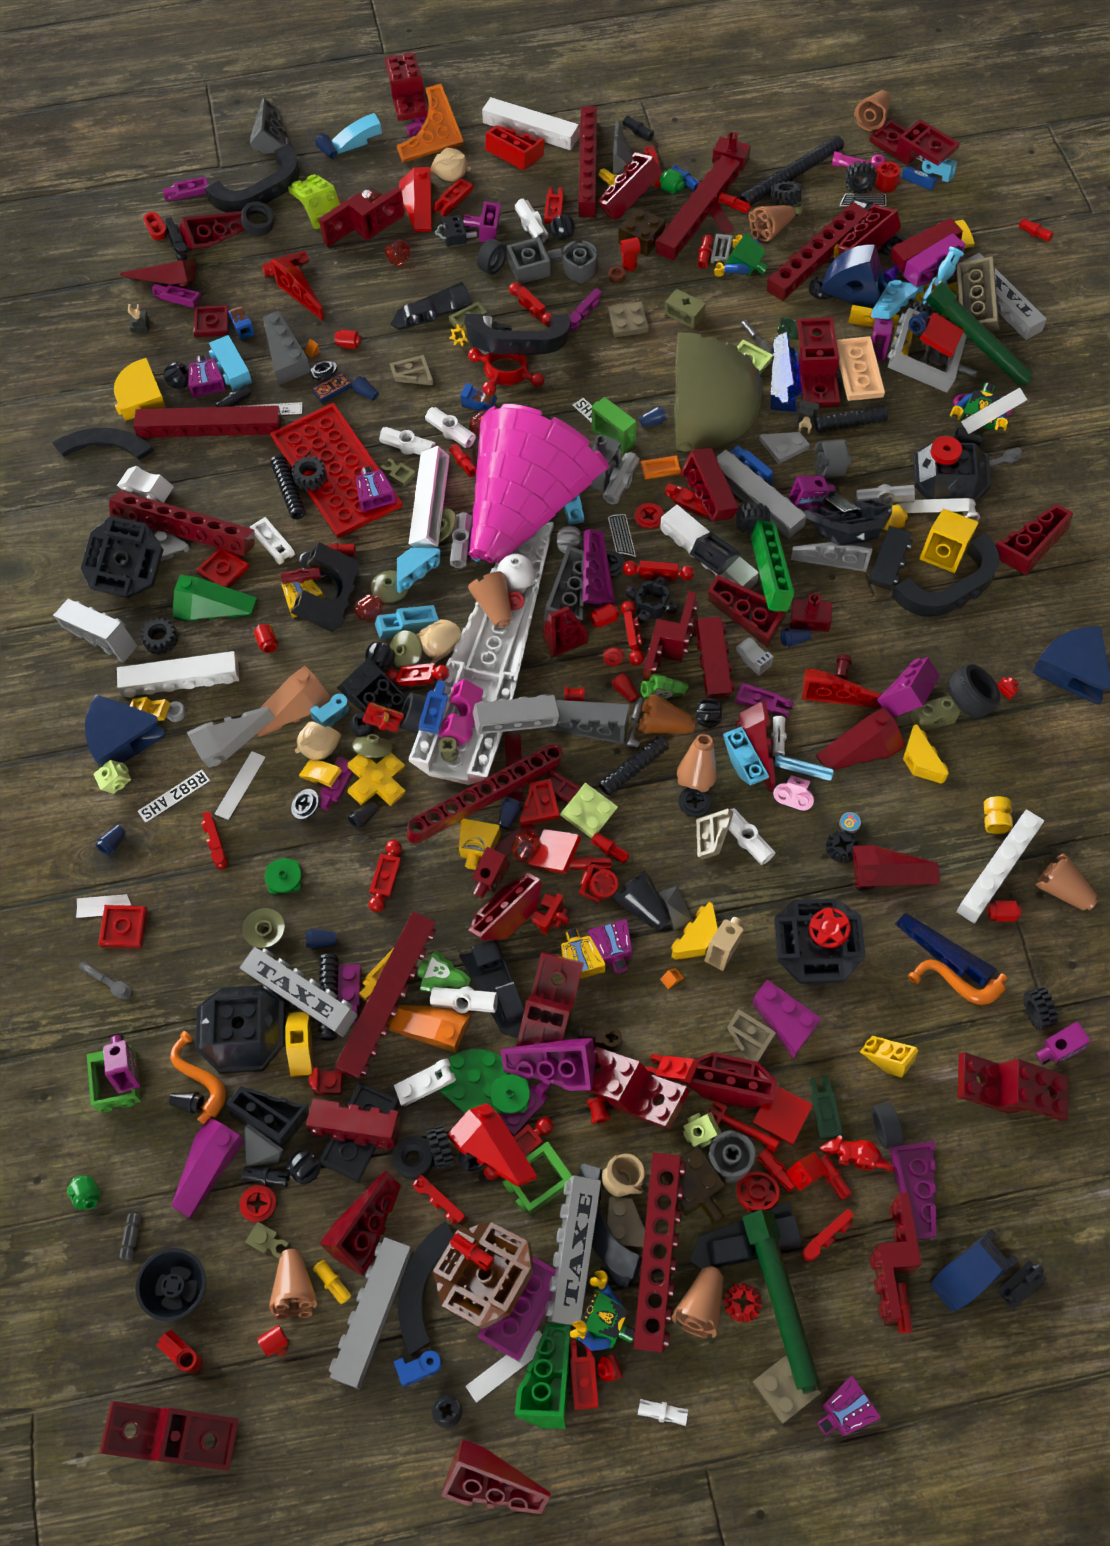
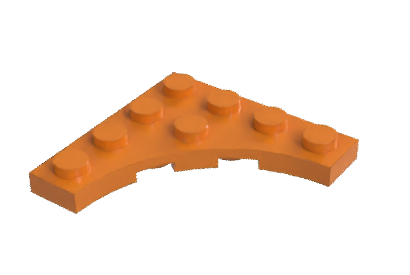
M442 84L426 88L429 110L420 132L404 143L397 145V151L402 163L441 152L447 147L454 148L464 145L462 135Z

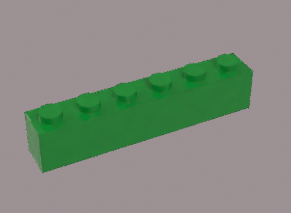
M757 520L751 535V542L768 610L787 612L794 596V590L775 522Z

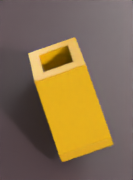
M917 724L914 725L903 760L914 776L942 784L949 774L948 768L939 759L935 747L931 746L928 742L926 733L920 730Z
M708 902L705 907H700L695 915L697 917L693 923L689 922L683 931L685 934L681 939L677 938L671 947L673 959L706 955L709 943L718 930L711 902Z
M304 1011L288 1013L285 1031L290 1076H309L313 1074L311 1016Z
M872 1036L866 1041L860 1053L887 1074L902 1078L915 1062L918 1049L913 1046Z

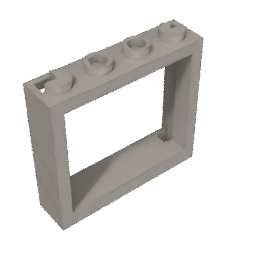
M908 308L905 314H901L898 321L900 325H898L894 334L897 337L894 338L891 344L893 349H891L888 358H890L888 368L948 392L956 378L966 335L963 333L951 358L949 357L945 372L903 355L901 352L909 328V320L921 313Z

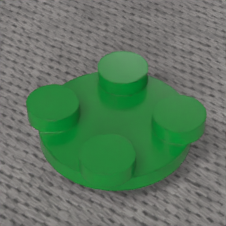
M281 858L273 861L266 867L265 882L270 894L276 895L290 891L297 892L301 889L300 881L302 875L298 861Z
M513 1074L494 1079L490 1093L493 1109L498 1114L525 1113L529 1108L528 1101L530 1098L527 1079Z

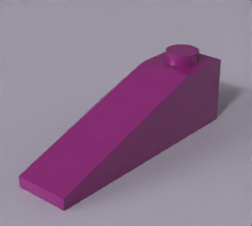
M593 1038L570 1039L501 1049L504 1072L528 1079L531 1077L549 1085L562 1086V1089L569 1091L591 1090L593 1088L596 1062Z
M209 1118L195 1135L171 1206L191 1219L244 1144L243 1138L224 1124Z

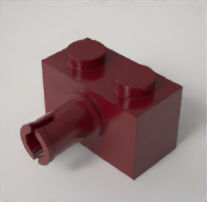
M734 131L729 132L727 138L720 136L713 149L712 163L719 161L722 155L739 161L740 171H743L750 158L751 145L738 142V134L736 132L733 137Z
M814 593L810 594L808 600L793 599L790 628H808L810 631L829 632L832 622V602L821 600V596L816 593L815 598H813Z

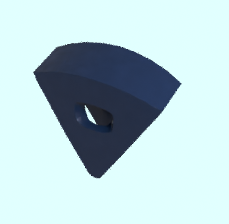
M857 246L839 255L829 266L820 291L849 303L873 309L880 298V293L882 294L887 286L876 246Z
M1082 627L1061 635L1046 648L1032 673L1094 704H1100L1103 700L1102 690L1110 688V674L1101 627Z
M95 695L85 719L87 745L100 768L110 760L124 763L164 738L165 732L163 729L155 726L158 723L157 716L99 695Z
M993 1229L947 1265L931 1282L930 1286L950 1311H956L967 1305L1019 1261L1016 1256L1006 1259L991 1240L996 1236Z

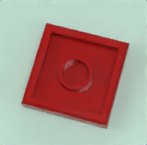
M218 548L196 571L197 574L207 581L230 588L250 569V565L234 553Z
M104 905L98 945L100 947L142 948L148 908L146 906Z

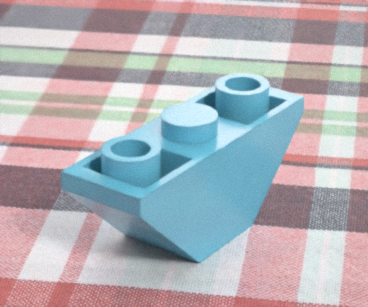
M410 548L397 558V592L401 593L405 589L410 588L415 581L423 578L428 571L439 565L440 550L438 548Z
M742 727L723 734L730 761L739 778L749 785L769 778Z

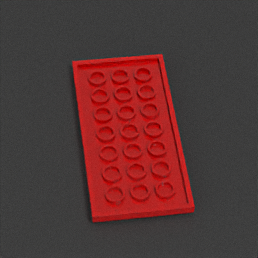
M334 403L270 433L272 440L281 454L285 456L291 469L296 460H302L301 457L303 456L305 458L311 455V458L316 456L317 459L320 458L324 463L327 479L324 481L325 484L323 486L320 485L319 489L314 488V491L309 489L306 492L337 539L403 507L402 501L394 491L395 503L364 512L361 511L356 477L362 475L361 470L364 467H371L373 472L380 469ZM306 471L303 475L311 476L315 474L316 471Z

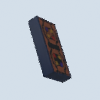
M343 372L313 387L312 391L319 401L324 403L352 388V385Z

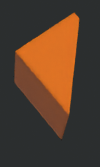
M309 339L304 353L310 358L315 357L319 353L318 344Z
M677 968L668 970L660 980L667 989H670L683 980L684 977Z

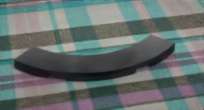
M115 428L84 429L67 434L52 442L63 457L86 448L88 445L95 444L97 446L120 447L138 460L154 451L153 447L141 437Z
M582 1163L579 1173L580 1177L601 1180L592 1248L613 1270L636 1280L642 1256L628 1250L615 1239L604 1214H602L600 1200L603 1169Z
M446 1221L435 1228L421 1242L412 1255L402 1278L399 1291L398 1314L401 1333L410 1356L431 1343L424 1325L422 1300L428 1276L454 1236Z

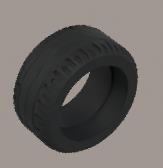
M963 665L948 679V690L953 701L963 712L972 717L981 718L1000 703V691L996 682L983 668L977 665Z

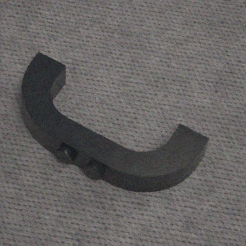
M286 144L274 150L277 164L281 168L274 174L246 189L238 191L229 190L219 180L205 187L208 201L220 211L236 212L242 211L251 202L266 204L288 192V187L292 186L293 182L298 181L300 174L294 149L289 144Z
M465 314L463 330L465 337L471 344L486 352L494 354H549L560 350L567 343L570 318L569 315L551 314L549 329L544 331H500L486 325L482 314Z
M984 533L972 540L967 550L968 555L977 564L978 570L946 590L936 593L921 589L910 577L894 587L892 598L905 610L920 616H940L957 607L961 608L970 599L978 598L992 583L999 565L997 547L991 538Z

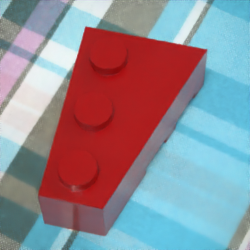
M497 125L487 131L485 150L523 171L544 156V138H539V140L530 138V134L525 133L524 136L515 134V130Z

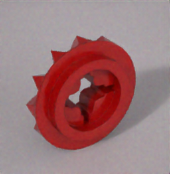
M645 503L637 507L634 519L637 525H641L643 529L646 527L651 530L653 527L658 528L659 524H661V517L664 515V512L656 504ZM646 515L652 516V519H646Z
M254 1185L248 1188L242 1194L239 1203L242 1215L247 1220L255 1223L266 1221L274 1213L275 1206L277 1205L273 1191L263 1185ZM260 1195L261 1201L267 1205L260 1206L257 1213L256 1207L249 1203L257 1202Z
M746 1283L735 1284L725 1294V1310L729 1317L737 1322H750L761 1311V1295L755 1287ZM743 1293H745L746 1301L752 1304L746 1305L743 1313H741L740 1304L734 1301L740 1300Z

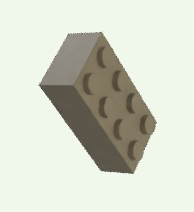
M993 256L957 263L959 303L990 332L999 331Z

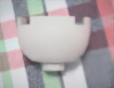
M511 554L499 563L497 571L504 573L508 592L517 591L521 593L526 591L527 587L534 584V567L527 557L520 554Z

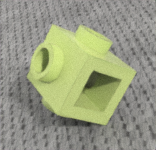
M113 760L106 762L103 767L94 773L100 790L113 794L124 788L131 781L127 766Z
M711 1112L703 1116L697 1113L687 1118L689 1123L683 1126L685 1129L683 1134L687 1142L692 1143L693 1147L700 1144L701 1148L711 1144L713 1142L712 1138L721 1133Z

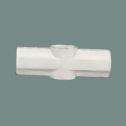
M524 198L518 200L517 204H515V210L521 218L524 230L529 231L532 238L539 237L541 242L545 243L546 239H548V233L542 224L539 212L533 210L528 200H524Z
M431 407L428 410L425 420L442 431L446 439H453L464 448H470L473 445L476 435L459 424L455 416L446 415L436 407Z
M383 427L380 432L379 441L381 443L399 448L402 453L407 455L412 453L421 455L422 452L436 447L435 442L416 437L410 430L400 432Z
M735 808L730 809L733 811V817L728 830L738 839L739 846L747 849L760 865L769 862L775 855V851L758 834V830L754 825L749 824ZM748 834L751 835L752 838L747 839L743 835Z
M467 986L460 989L433 987L430 1004L432 1007L454 1009L459 1013H466L469 1010L495 1013L498 995L496 992L474 991L471 987ZM461 997L465 998L468 1002H464Z

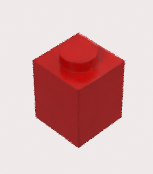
M813 1152L797 1161L786 1173L798 1190L801 1191L817 1182L828 1172V1169L817 1154Z

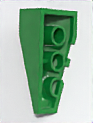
M180 574L174 589L173 618L194 622L202 618L213 620L221 616H228L229 618L251 616L257 598L198 577Z
M547 1323L536 1347V1353L532 1362L529 1363L526 1369L527 1373L523 1382L520 1383L517 1389L515 1417L544 1429H566L571 1325Z

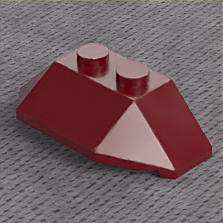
M526 873L522 878L505 885L475 914L472 924L468 929L469 932L481 940L507 939L536 911L542 881L534 875Z
M715 1052L696 1059L699 1064L691 1082L685 1083L706 1100L748 1109L774 1102L777 1080L757 1061Z

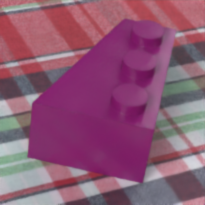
M953 233L908 260L903 276L915 287L931 283L935 277L938 278L939 266L942 261H945L949 248L954 247L964 252L965 243ZM956 268V270H955L953 276H954V275H957V268Z
M929 657L924 659L918 658L909 664L910 666L877 699L881 707H885L892 717L919 708L926 702L940 677Z
M769 980L765 981L754 996L752 1005L766 1024L776 1032L780 1043H783L789 1051V1055L794 1059L819 1026L821 1018Z

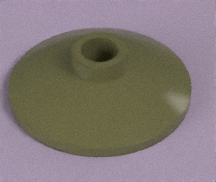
M443 509L439 542L447 538L456 525L457 517L451 509Z
M397 571L381 572L371 582L373 597L382 603L398 602L408 592V589L401 593L397 592Z
M401 631L393 637L390 647L394 651V665L398 668H401V666L417 665L422 656V644L419 637L411 631Z
M375 734L358 737L352 743V748L357 754L369 758L385 757L392 752L393 748L390 741Z
M261 908L250 913L242 927L243 936L247 943L260 949L269 948L277 944L285 931V923L282 916L270 908ZM265 928L269 929V931H268L267 933H265V934L262 933V930H263V929H265Z

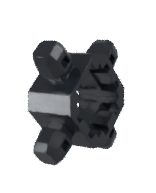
M658 577L655 582L650 580L643 582L639 590L636 587H628L626 591L628 598L635 599L640 623L646 624L650 618L655 620L662 618L665 610L672 614H675L678 610L679 605L672 600L669 601L670 592L666 587V579L664 577ZM652 593L654 597H662V600L658 606L654 605L652 607L650 603L645 602L643 604V598L646 595L650 596Z

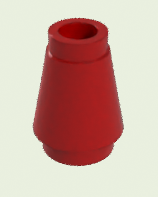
M624 673L612 681L613 689L629 703L634 702L639 697L629 676H626Z

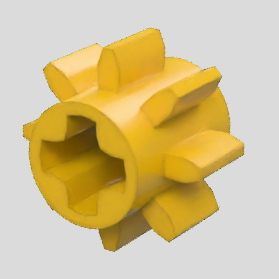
M457 324L456 329H451L452 336L450 339L455 340L454 345L458 346L460 343L461 346L465 347V343L469 341L465 337L463 328Z

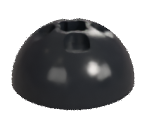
M179 1248L162 1250L151 1256L138 1273L135 1286L137 1301L142 1310L154 1319L160 1321L182 1319L191 1314L201 1303L206 1291V1273L199 1259L189 1251Z

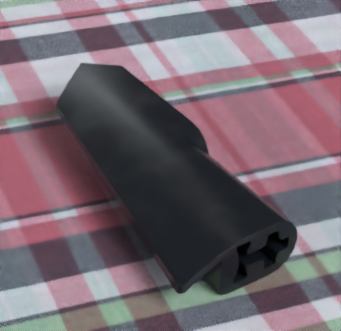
M460 282L431 296L405 305L397 310L390 325L399 330L434 321L438 316L457 312L472 305L466 285L464 286V283Z
M490 940L473 946L471 948L472 952L460 954L459 957L478 991L497 993V1010L495 1013H490L501 1033L518 1038L524 1008L515 983L510 976L497 940Z
M790 1202L772 1208L771 1210L774 1212L781 1238L777 1239L780 1250L801 1247V1238L795 1215H792ZM741 1220L700 1236L689 1261L701 1270L708 1266L719 1267L748 1261L758 1255L755 1245H750L744 1222Z

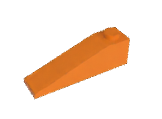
M398 1005L399 1009L395 1017H390L387 1025H390L389 1031L456 1054L472 1013H459L454 1009L432 1006Z

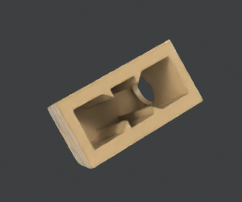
M733 917L731 921L724 920L709 943L705 962L724 971L743 933L742 926L744 923L741 919Z

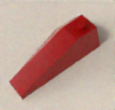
M431 167L413 168L399 181L404 208L409 215L415 232L432 231Z
M273 258L271 263L277 286L323 321L325 318L322 306L301 269L289 261Z
M805 669L802 700L881 709L877 699L882 694L826 671Z
M488 1103L469 1109L448 1133L447 1138L460 1152L465 1155L470 1153L475 1156L478 1163L481 1165L486 1163L496 1169V1174L514 1185L521 1186L537 1179L535 1171L501 1116Z

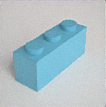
M229 335L209 343L211 348L209 351L210 357L214 361L216 360L219 372H223L224 375L222 377L226 385H230L234 391L244 384L252 383L249 370Z

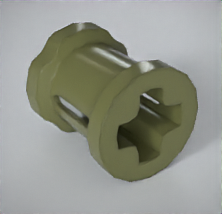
M444 737L439 741L441 758L445 762H453L459 755L456 747L457 742L452 737Z

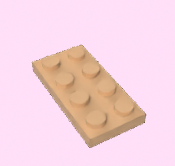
M871 337L836 340L839 367L848 401L884 397L885 391Z

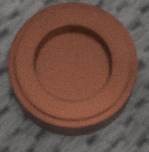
M612 267L608 271L609 281L614 284L622 283L625 280V270L621 267Z

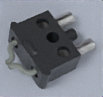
M461 215L441 216V225L435 231L436 235L445 240L447 247L466 244V238L477 237L476 231H471L470 226H464V220H462ZM440 228L442 230L443 236L440 233H438L440 231Z

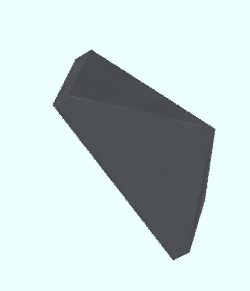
M678 886L659 892L674 931L686 927L689 922L693 923Z
M247 1124L244 1133L246 1166L279 1164L282 1159L283 1149L250 1124Z

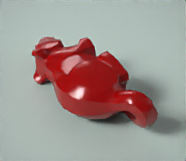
M838 1136L836 1139L830 1140L819 1147L825 1154L840 1156L839 1165L848 1166L849 1162L855 1163L856 1169L873 1171L876 1167L886 1169L891 1173H894L895 1167L882 1157L877 1146L868 1140L850 1142L843 1141V1137Z

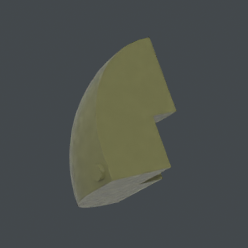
M678 332L674 407L676 451L687 452L704 448L714 449L726 445L743 435L753 425L759 415L763 401V382L759 369L754 366L753 360L746 353L742 354L739 352L738 347L728 342L725 344L721 343L715 337L707 339L701 337V334Z

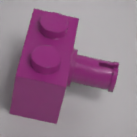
M484 201L480 217L465 214L464 226L479 227L480 242H486L490 239L496 240L501 204Z

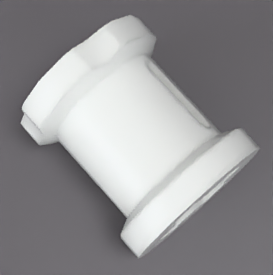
M969 499V511H962L963 516L978 521L980 515L976 512V504L973 499Z

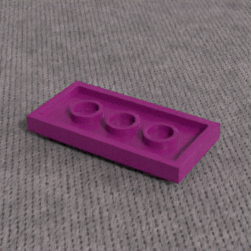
M532 1256L534 1273L510 1315L482 1329L478 1335L480 1340L517 1362H520L545 1316L547 1301H551L552 1291H549V1283L551 1277L555 1276V1269Z

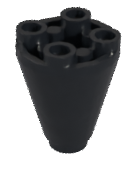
M645 870L636 877V880L633 878L624 886L625 892L621 889L613 896L619 905L650 927H655L657 931L671 921L651 877Z

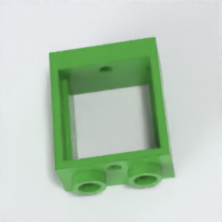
M605 397L593 404L592 431L597 435H604L621 442V453H626L636 444V420Z
M129 1045L130 1048L132 1049V1051L134 1052L135 1060H136V1065H137V1071H138L136 1051H135V1049H134L131 1045ZM104 1051L87 1054L91 1106L99 1112H109L114 1107L121 1106L127 1108L134 1106L137 1102H141L140 1087L132 1089L131 1094L102 1100L99 1068L105 1067Z
M548 1141L526 1156L531 1164L544 1155L561 1181L530 1203L519 1186L506 1179L502 1182L509 1193L514 1192L518 1199L515 1202L522 1212L527 1211L529 1215L564 1191L566 1180L569 1181V1178L572 1177Z

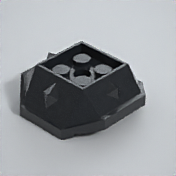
M929 443L914 452L913 455L915 488L927 499L969 498L973 499L976 503L991 487L989 454L983 452L975 443H960L962 452L959 460L950 465H943L932 458L930 453L932 443Z
M876 499L857 501V503L853 504L859 509L844 512L838 507L829 509L821 507L805 510V516L810 519L821 537L838 545H846L878 539L882 529L886 526L892 515V505Z
M110 516L104 523L90 532L80 569L91 590L130 598L154 586L164 549L146 523ZM126 557V561L121 563L122 558Z
M837 899L793 900L774 918L777 961L799 984L844 983L866 956L861 915L854 910L852 911ZM825 908H835L842 911L850 921L851 931L848 939L842 945L835 948H824L815 945L810 934L809 925L811 919L817 912ZM834 913L836 918H837V917H842V916H840V915ZM846 927L841 930L843 936L846 932ZM814 930V935L817 938L819 932ZM829 939L826 943H834L835 941Z
M264 985L220 988L197 1007L195 1050L219 1074L264 1071L284 1047L285 1003ZM238 1022H244L243 1027L235 1029Z

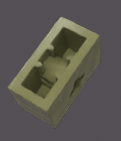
M676 289L665 301L664 314L694 329L705 316L706 303Z
M950 695L925 702L923 706L912 711L911 719L914 725L917 724L920 730L927 731L954 724L960 710Z

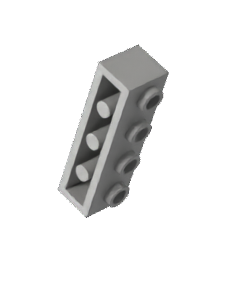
M539 695L538 697H520L511 700L500 699L492 702L480 701L475 703L473 717L477 734L556 726L559 713L554 695Z

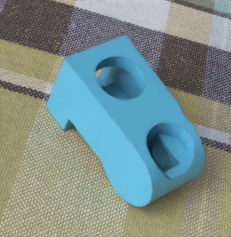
M926 159L922 164V169L927 174L943 176L942 181L949 182L954 178L957 161L946 159L937 166Z
M577 495L564 506L569 525L584 523L580 496Z
M336 694L332 696L330 702L320 709L314 706L310 709L312 719L316 723L324 727H331L348 713L349 705L346 696Z

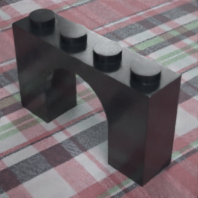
M318 542L311 550L307 566L312 568L319 567L320 572L330 577L336 587V597L333 600H326L302 590L296 596L291 613L330 632H333L338 627L340 628L345 620L343 614L350 604L348 598L354 590L353 582L358 577L360 562Z

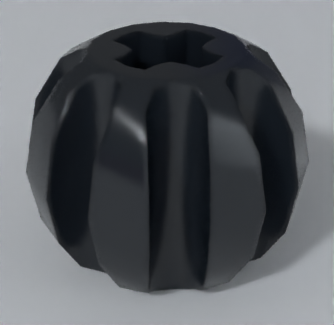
M569 215L555 217L550 225L552 235L559 240L571 237L576 229L575 222Z
M181 362L170 363L164 370V380L174 389L186 387L189 380V369Z
M373 642L365 652V659L370 658L380 670H384L390 667L394 661V651L385 643Z
M706 698L698 702L696 706L698 724L706 728L716 727L720 724L722 720V707L719 701Z
M305 1149L293 1153L286 1165L291 1177L303 1185L314 1181L321 1169L318 1159Z

